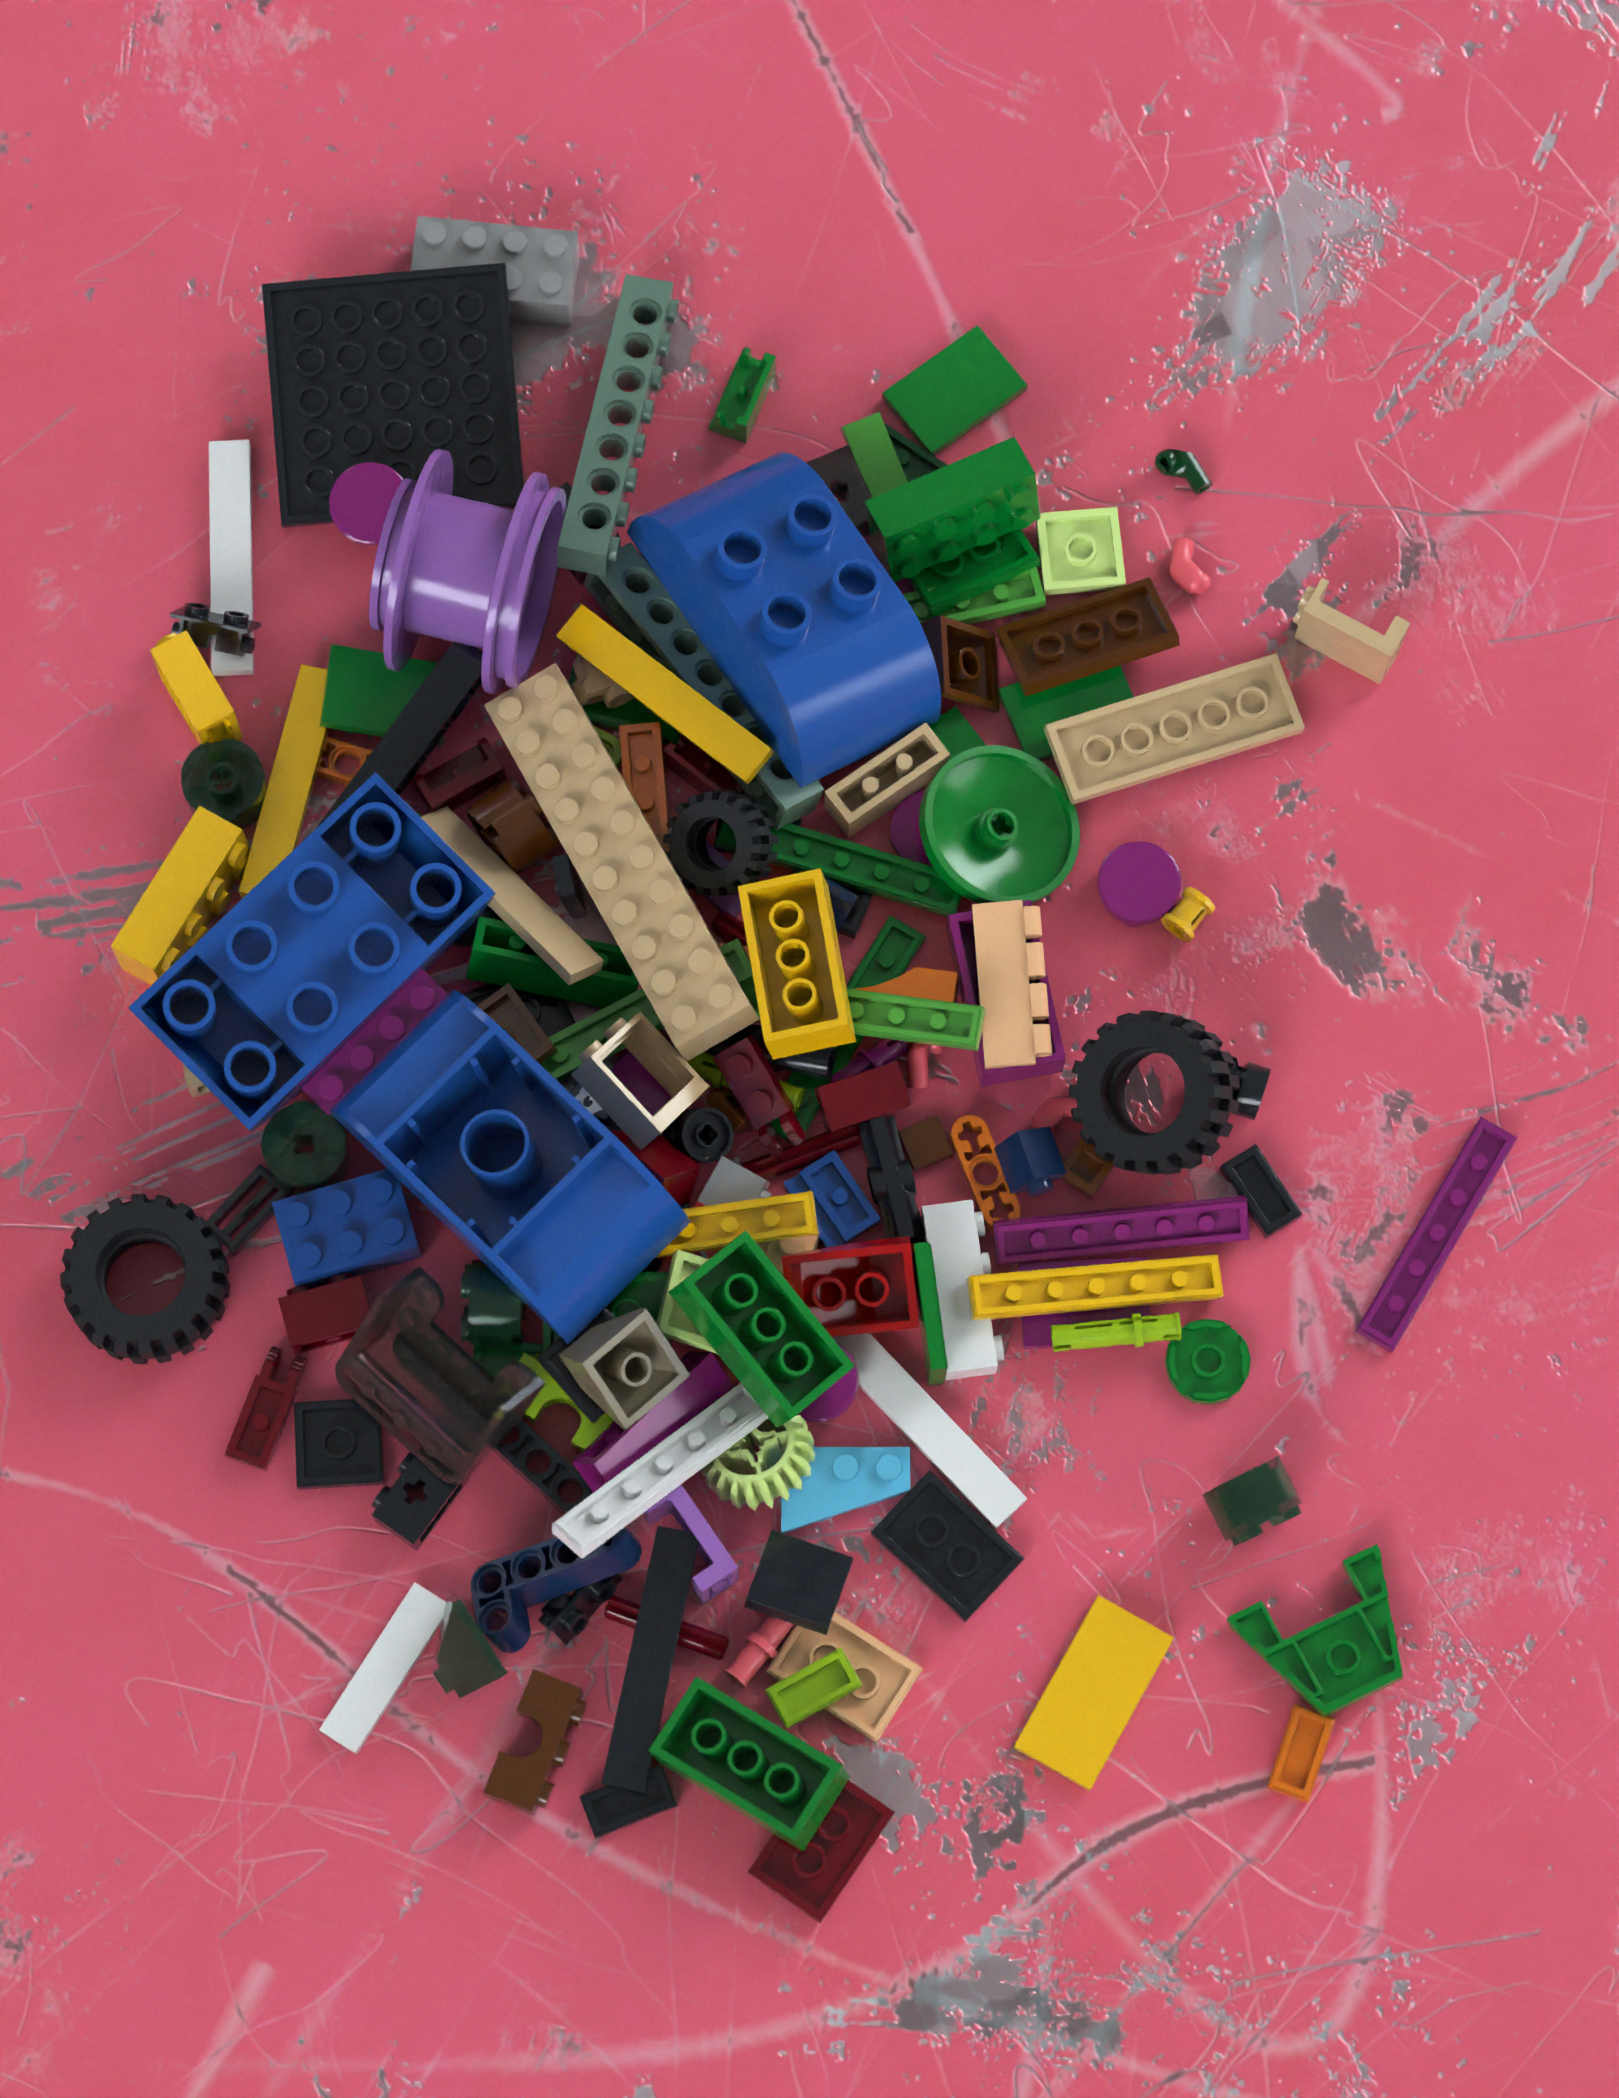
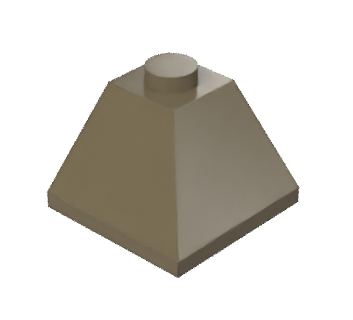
M640 1308L590 1328L559 1355L580 1388L624 1430H628L690 1376L646 1308Z

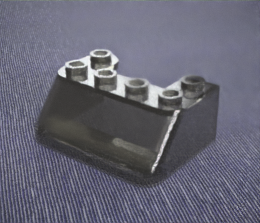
M419 1266L377 1297L335 1366V1374L340 1386L442 1481L456 1484L468 1476L520 1422L546 1382L527 1365L516 1361L504 1366L496 1378L487 1372L434 1323L444 1306V1294L439 1284Z

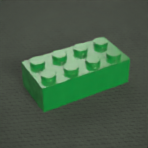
M1015 437L864 501L872 547L882 566L894 582L903 578L914 577L923 569L939 562L951 561L959 553L976 546L988 545L997 537L1015 529H1024L1040 519L1036 474Z
M746 1230L668 1292L776 1428L793 1419L855 1367Z
M697 1676L648 1750L658 1763L801 1851L805 1850L850 1778L843 1765Z

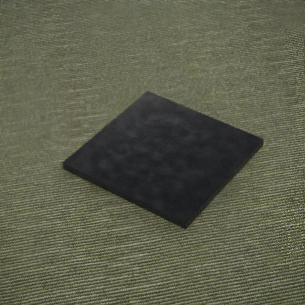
M505 263L262 284L280 515L283 528L334 524L329 508L330 493L338 477L350 467L365 462L381 463L394 469L403 479L408 478L418 481L425 463L436 449L446 450L451 454L453 463L452 495L505 508H515L524 487Z

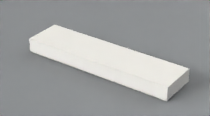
M414 1582L319 1731L357 1755L452 1606Z

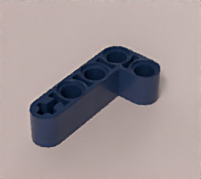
M625 1526L583 1559L558 1537H553L485 1563L474 1572L471 1578V1592L479 1630L502 1652L513 1653L519 1651L527 1644L530 1638L531 1628L527 1608L632 1568L639 1561L642 1554V1546L639 1540Z

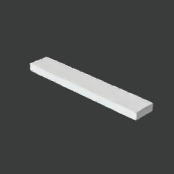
M250 440L209 441L211 612L224 614L225 611L243 612L249 615V620L253 621ZM254 631L250 633L249 637L254 638ZM211 634V672L213 676L254 675V651L252 654L245 653L243 657L215 651L217 635Z
M870 1333L832 1337L854 1355L859 1370V1387L995 1530L1027 1501V1497Z
M739 1383L552 1523V1533L583 1559L767 1420L768 1416L744 1386Z

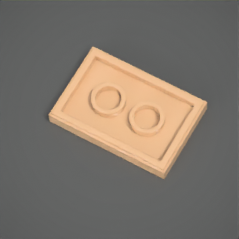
M836 1612L833 1615L827 1635L795 1625L766 1673L780 1682L842 1647L863 1687L823 1710L877 1743L923 1668Z

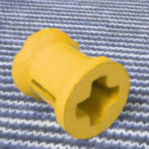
M1187 886L1183 891L1182 900L1171 914L1166 913L1161 918V922L1175 937L1184 942H1191L1195 937L1193 931L1206 915L1211 916L1215 906L1207 896L1197 889Z

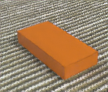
M1296 1704L1293 1705L1266 1789L1306 1803L1309 1802L1332 1733L1335 1718L1330 1716L1324 1718L1318 1712Z

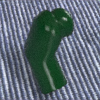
M1166 449L1156 455V468L1165 475L1185 478L1195 495L1205 492L1212 486V482L1191 452Z

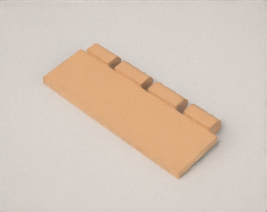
M1023 900L972 904L980 1006H983L986 1010L982 1027L985 1069L1036 1065V1057L1052 1055L1050 1025H1033V1021L1049 1018L1047 985L1045 983L1029 984V980L1046 977L1043 943H1026L1027 939L1042 937L1040 907H1023Z

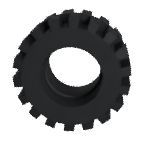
M737 791L704 792V794H695L688 798L689 803H680L675 809L679 814L678 817L669 818L666 826L672 828L671 834H664L663 843L670 845V851L665 853L669 860L673 861L678 876L683 877L682 883L686 889H696L695 893L703 896L738 895V886L759 882V878L768 877L772 871L767 864L768 862H776L778 853L772 851V844H779L778 835L771 834L770 828L776 825L772 817L764 818L763 814L767 809L762 803L753 804L754 798L752 796L739 794ZM718 819H722L729 824L736 837L735 855L724 868L719 867L711 860L706 848L707 833Z

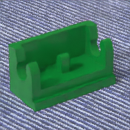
M748 347L742 349L709 425L710 431L746 444L776 375V356L765 352L762 360H759L750 355L751 350Z

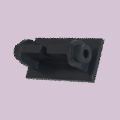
M193 602L185 603V606L170 613L171 618L180 619V622H174L172 633L180 634L187 630L197 647L209 648L212 634L217 635L215 651L241 657L245 653L252 654L254 651L255 638H251L249 635L252 631L261 627V622L249 620V615L238 611H225L224 614L210 612L208 605Z
M619 1574L576 1589L572 1596L566 1593L550 1599L540 1610L542 1616L538 1621L549 1631H553L567 1645L574 1636L579 1635L585 1629L589 1618L599 1606L613 1596L622 1578Z

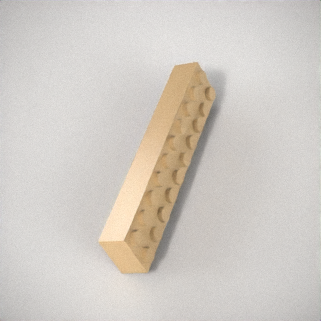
M554 663L520 683L517 689L512 688L484 704L646 996L682 1057L689 1061L760 1019L558 665Z

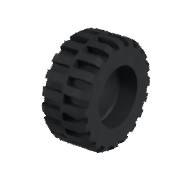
M1142 1010L1139 1014L1126 1013L1117 1016L1116 1024L1106 1022L1097 1029V1034L1100 1036L1098 1040L1088 1039L1081 1050L1086 1053L1083 1062L1075 1060L1071 1071L1078 1074L1076 1085H1069V1098H1076L1077 1107L1071 1109V1114L1074 1122L1083 1123L1085 1127L1079 1132L1084 1142L1095 1145L1094 1153L1102 1160L1112 1161L1115 1167L1127 1171L1155 1175L1180 1173L1182 1168L1192 1169L1202 1164L1201 1157L1203 1155L1213 1156L1220 1148V1144L1216 1141L1219 1136H1229L1233 1125L1227 1121L1230 1113L1238 1114L1240 1101L1232 1100L1233 1090L1240 1089L1239 1076L1231 1075L1229 1072V1068L1233 1067L1235 1063L1229 1052L1221 1051L1220 1047L1223 1042L1215 1033L1206 1032L1205 1026L1195 1020L1153 1010ZM1152 1053H1163L1170 1056L1180 1068L1185 1085L1184 1101L1179 1114L1168 1127L1158 1133H1147L1135 1126L1128 1115L1124 1095L1126 1082L1131 1071L1138 1062Z
M145 1193L132 1194V1201L122 1203L120 1198L107 1202L110 1209L101 1214L95 1209L86 1217L90 1223L84 1229L80 1227L75 1229L70 1237L74 1244L71 1249L64 1250L62 1257L65 1272L60 1273V1286L65 1292L63 1300L74 1322L98 1349L106 1350L111 1357L121 1361L124 1357L130 1358L134 1364L147 1365L148 1359H157L159 1363L172 1361L171 1354L181 1351L183 1355H186L193 1351L195 1348L192 1344L201 1337L205 1341L212 1334L211 1325L214 1320L221 1321L225 1312L223 1301L224 1298L229 1297L230 1283L227 1280L229 1267L222 1247L210 1226L202 1217H198L192 1208L182 1202L176 1205L171 1201L170 1197L158 1194L155 1200L147 1199ZM158 1243L169 1246L180 1256L185 1268V1282L177 1298L163 1310L145 1316L128 1315L116 1308L111 1302L106 1289L107 1276L116 1259L128 1249L141 1244Z

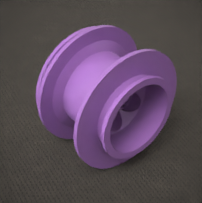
M436 449L425 463L418 481L406 478L400 483L389 507L372 574L369 598L370 626L374 630L384 631V661L389 670L397 672L403 670L409 662L422 634L482 648L481 677L483 690L486 693L496 695L502 689L505 682L508 687L517 689L518 685L526 680L533 665L552 602L559 569L557 545L566 513L565 491L558 487L549 489L547 475L541 472H533L521 491L515 509L452 495L453 463L451 454L446 450Z

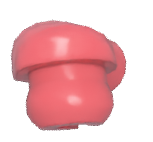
M1188 538L1174 539L1170 576L1184 591L1197 595L1204 594L1210 587V578L1206 573H1202V570L1191 561L1194 542Z
M913 1042L907 1056L908 1088L929 1087L928 1054L941 1053L943 1046Z
M1067 1096L1046 1100L1032 1116L1031 1126L1034 1129L1050 1126L1055 1137V1126L1058 1125L1062 1118L1072 1117L1071 1109L1077 1107L1076 1098H1069Z

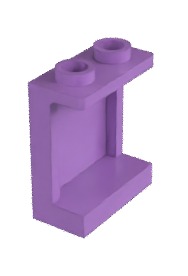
M680 1485L646 1510L644 1515L647 1523L652 1526L668 1514H672L684 1531L694 1534L699 1542L698 1552L708 1565L705 1570L692 1578L693 1591L704 1605L739 1581V1570L686 1490Z

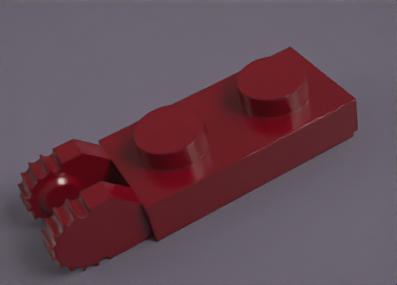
M752 1035L713 1057L754 1130L758 1129L762 1144L773 1158L783 1154L784 1148L771 1124L772 1120L779 1117L781 1127L793 1144L799 1145L806 1140V1135L792 1111L794 1106Z
M274 1346L270 1348L260 1374L254 1378L225 1451L227 1458L263 1471L268 1469L298 1393L296 1388L300 1383L307 1358L297 1355L290 1365L285 1383L281 1384L271 1379L282 1358V1349Z

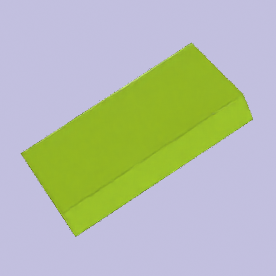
M842 1647L765 1689V1692L787 1730L862 1688L863 1685Z

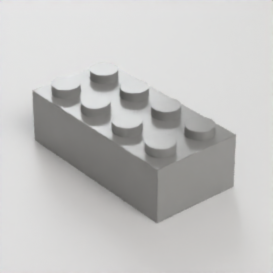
M418 216L410 271L505 263L511 320L571 326L580 256L578 232Z

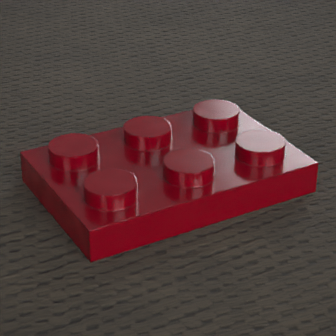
M848 1780L804 1851L799 1850L773 1834L748 1870V1874L821 1923L895 1812Z

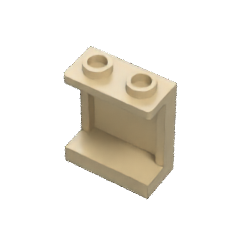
M1322 577L1316 588L1307 587L1297 606L1299 609L1293 619V622L1298 624L1294 639L1381 685L1401 649L1410 622L1396 615L1385 635L1380 634L1322 603L1329 581Z

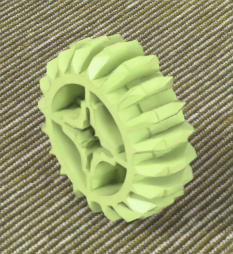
M796 1415L793 1419L777 1428L769 1418L701 1469L703 1476L706 1477L705 1481L709 1489L716 1492L718 1498L724 1503L731 1500L733 1506H736L738 1510L747 1502L749 1508L756 1511L759 1503L765 1501L767 1506L773 1508V1499L779 1496L788 1501V1490L790 1488L802 1490L800 1477L811 1476L809 1463L815 1461L814 1439L811 1432L807 1430L808 1426L805 1419L801 1415ZM756 1445L758 1446V1448H759V1450H760V1451L757 1452V1453H756V1449H755V1446H756ZM756 1455L758 1456V1462L754 1458Z

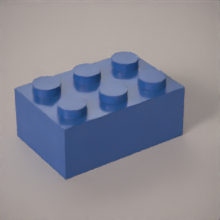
M388 1169L272 1202L296 1286L309 1284L313 1289L327 1285L329 1278L339 1274L352 1273L353 1277L422 1257L401 1182Z

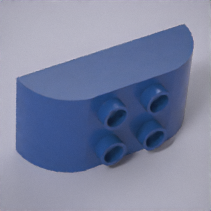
M785 452L774 454L643 514L631 522L627 532L668 591L701 643L705 646L800 788L902 739L925 722L929 726L939 721L941 712L939 676L930 645L916 614L823 479L799 457Z

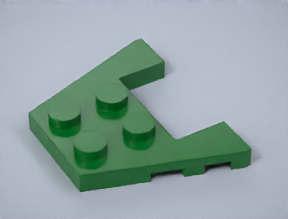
M1377 1544L1342 1561V1567L1361 1602L1285 1640L1282 1639L1263 1601L1227 1617L1229 1627L1324 1718L1402 1680L1403 1677L1395 1629L1389 1607L1388 1590L1383 1574L1381 1551Z

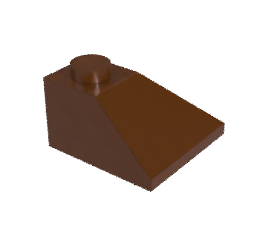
M942 615L920 622L935 660L941 697L992 713L1000 711L995 633Z

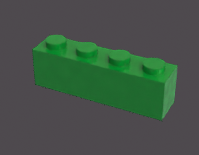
M479 916L465 979L498 986H505L507 983H510L517 990L605 1008L636 992L639 985L638 979L619 946L584 938L582 939L604 960L602 969L591 976L568 985L504 921Z

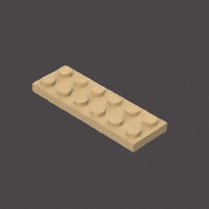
M1275 653L1046 724L1044 732L1071 805L1300 734L1304 731L1305 726L1278 655Z

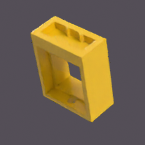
M187 630L180 634L171 633L161 638L156 643V647L150 649L162 682L206 757L210 758L244 739L232 706Z

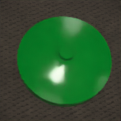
M986 745L968 749L944 764L932 777L923 793L919 810V829L926 855L939 876L953 890L975 903L1025 901L1031 899L1033 904L1055 890L1066 879L1076 861L1080 843V827L1075 805H1071L1065 786L1058 776L1047 765L1026 752L1000 745Z

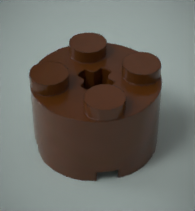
M514 777L502 782L466 810L470 823L488 847L490 846L499 858L517 875L561 843L550 823L546 822L544 824L539 816L544 813L539 803L531 793L528 792L526 794Z

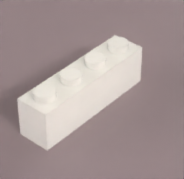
M973 1199L922 1206L921 1222L924 1228V1242H929L932 1247L948 1368L945 1381L996 1374L997 1361L1004 1360L1001 1335L993 1336L992 1319L972 1321L967 1278L969 1276L991 1274L988 1252L981 1253L978 1238L985 1236L982 1211L974 1212Z

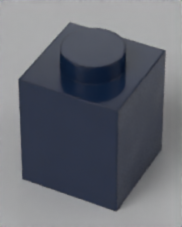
M1050 1126L1017 1131L994 1147L1010 1194L1028 1192L1030 1196L1044 1194L1054 1188L1052 1184L1054 1181L1067 1173Z

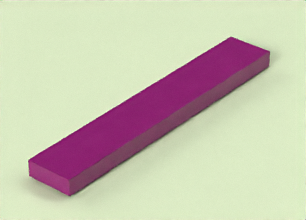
M1480 1117L1355 1330L1356 1333L1390 1353L1394 1351L1513 1147L1517 1137Z
M1244 1195L992 1221L997 1266L1250 1240L1247 1198Z

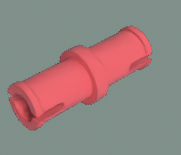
M768 1616L756 1632L751 1631L746 1636V1645L731 1664L724 1669L725 1675L735 1684L746 1689L748 1683L766 1660H773L777 1655V1646L795 1624Z

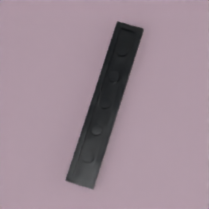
M657 1526L601 1782L603 1785L641 1793L646 1791L653 1758L648 1750L658 1735L699 1542L692 1532Z

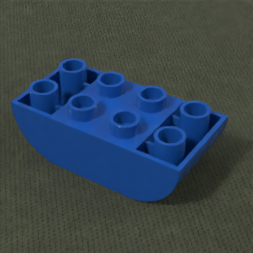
M375 772L128 1008L249 1131H253L267 1122L303 1091L301 1088L422 969L427 972L480 916L493 899L495 892Z
M452 990L330 1109L331 1114L567 1344L691 1223L668 1191L613 1133L491 1017L456 990Z

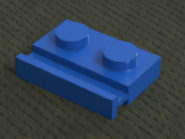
M835 1150L800 1171L795 1177L783 1182V1188L787 1194L808 1191L814 1193L819 1241L824 1248L848 1244L881 1223V1218Z

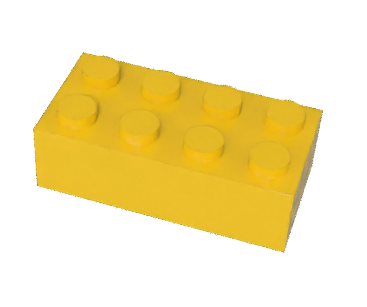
M199 805L111 944V948L122 970L152 985L209 931L207 925L213 915H220L226 908L231 897L229 890L235 880H242L250 852L243 829Z
M821 869L738 886L764 1043L773 1060L856 1042L829 887Z

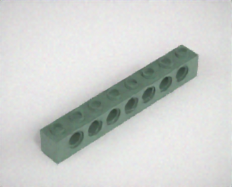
M630 274L625 275L557 545L558 568L606 576L610 561L617 562L621 538L616 537L618 526L626 527L630 504L625 502L626 493H634L638 469L633 468L635 458L642 459L646 444V434H641L643 424L650 425L652 421L655 401L650 400L652 390L659 391L663 374V367L658 366L660 356H668L671 333L666 331L668 323L675 324L678 315L679 300L673 299V282ZM646 322V323H650V324L643 325V324H640V323ZM632 356H641V358H633ZM625 389H632V390H634V391H632V392H625V391H623V390H625ZM615 423H625L626 425L617 426V425H614V424H615ZM607 457H616V458H618V459H616V460H608V459H605V458H607ZM599 491H607V492H610V493H609V494L602 495V494H598V493H596V492H599ZM592 525H597L602 528L590 529L588 527Z
M629 543L620 547L617 562L610 561L606 576L587 573L583 585L623 636L773 750L772 756L748 785L730 772L745 793L754 798V804L762 803L767 811L763 816L773 818L776 825L773 829L777 831L784 825L813 812L825 790L820 780H816L802 788L799 787L666 588L633 544Z

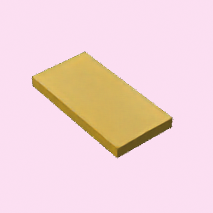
M1098 1595L1013 1748L1090 1791L1174 1637Z

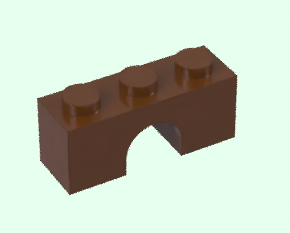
M533 1669L518 1705L517 1712L520 1716L533 1720L541 1727V1744L533 1754L526 1757H514L500 1751L483 1791L486 1797L533 1816L538 1806L546 1808L555 1785L548 1782L555 1765L562 1768L571 1747V1743L565 1741L571 1724L577 1727L580 1725L588 1702L581 1700L584 1694L582 1688Z

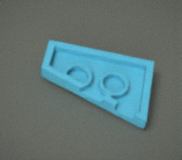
M813 1447L815 1461L809 1463L811 1476L800 1477L802 1490L795 1488L788 1490V1501L781 1498V1533L786 1534L795 1531L797 1528L815 1522L819 1523L831 1519L833 1516L908 1493L910 1491V1447Z

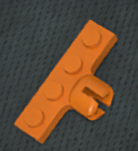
M658 721L619 726L622 777L664 851L669 852L670 845L663 843L664 834H670V827L666 826L669 820L661 723Z

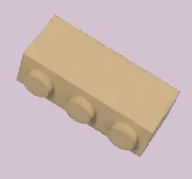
M925 722L827 789L824 794V808L849 839L899 805L906 797L928 785L935 773L950 760V753Z

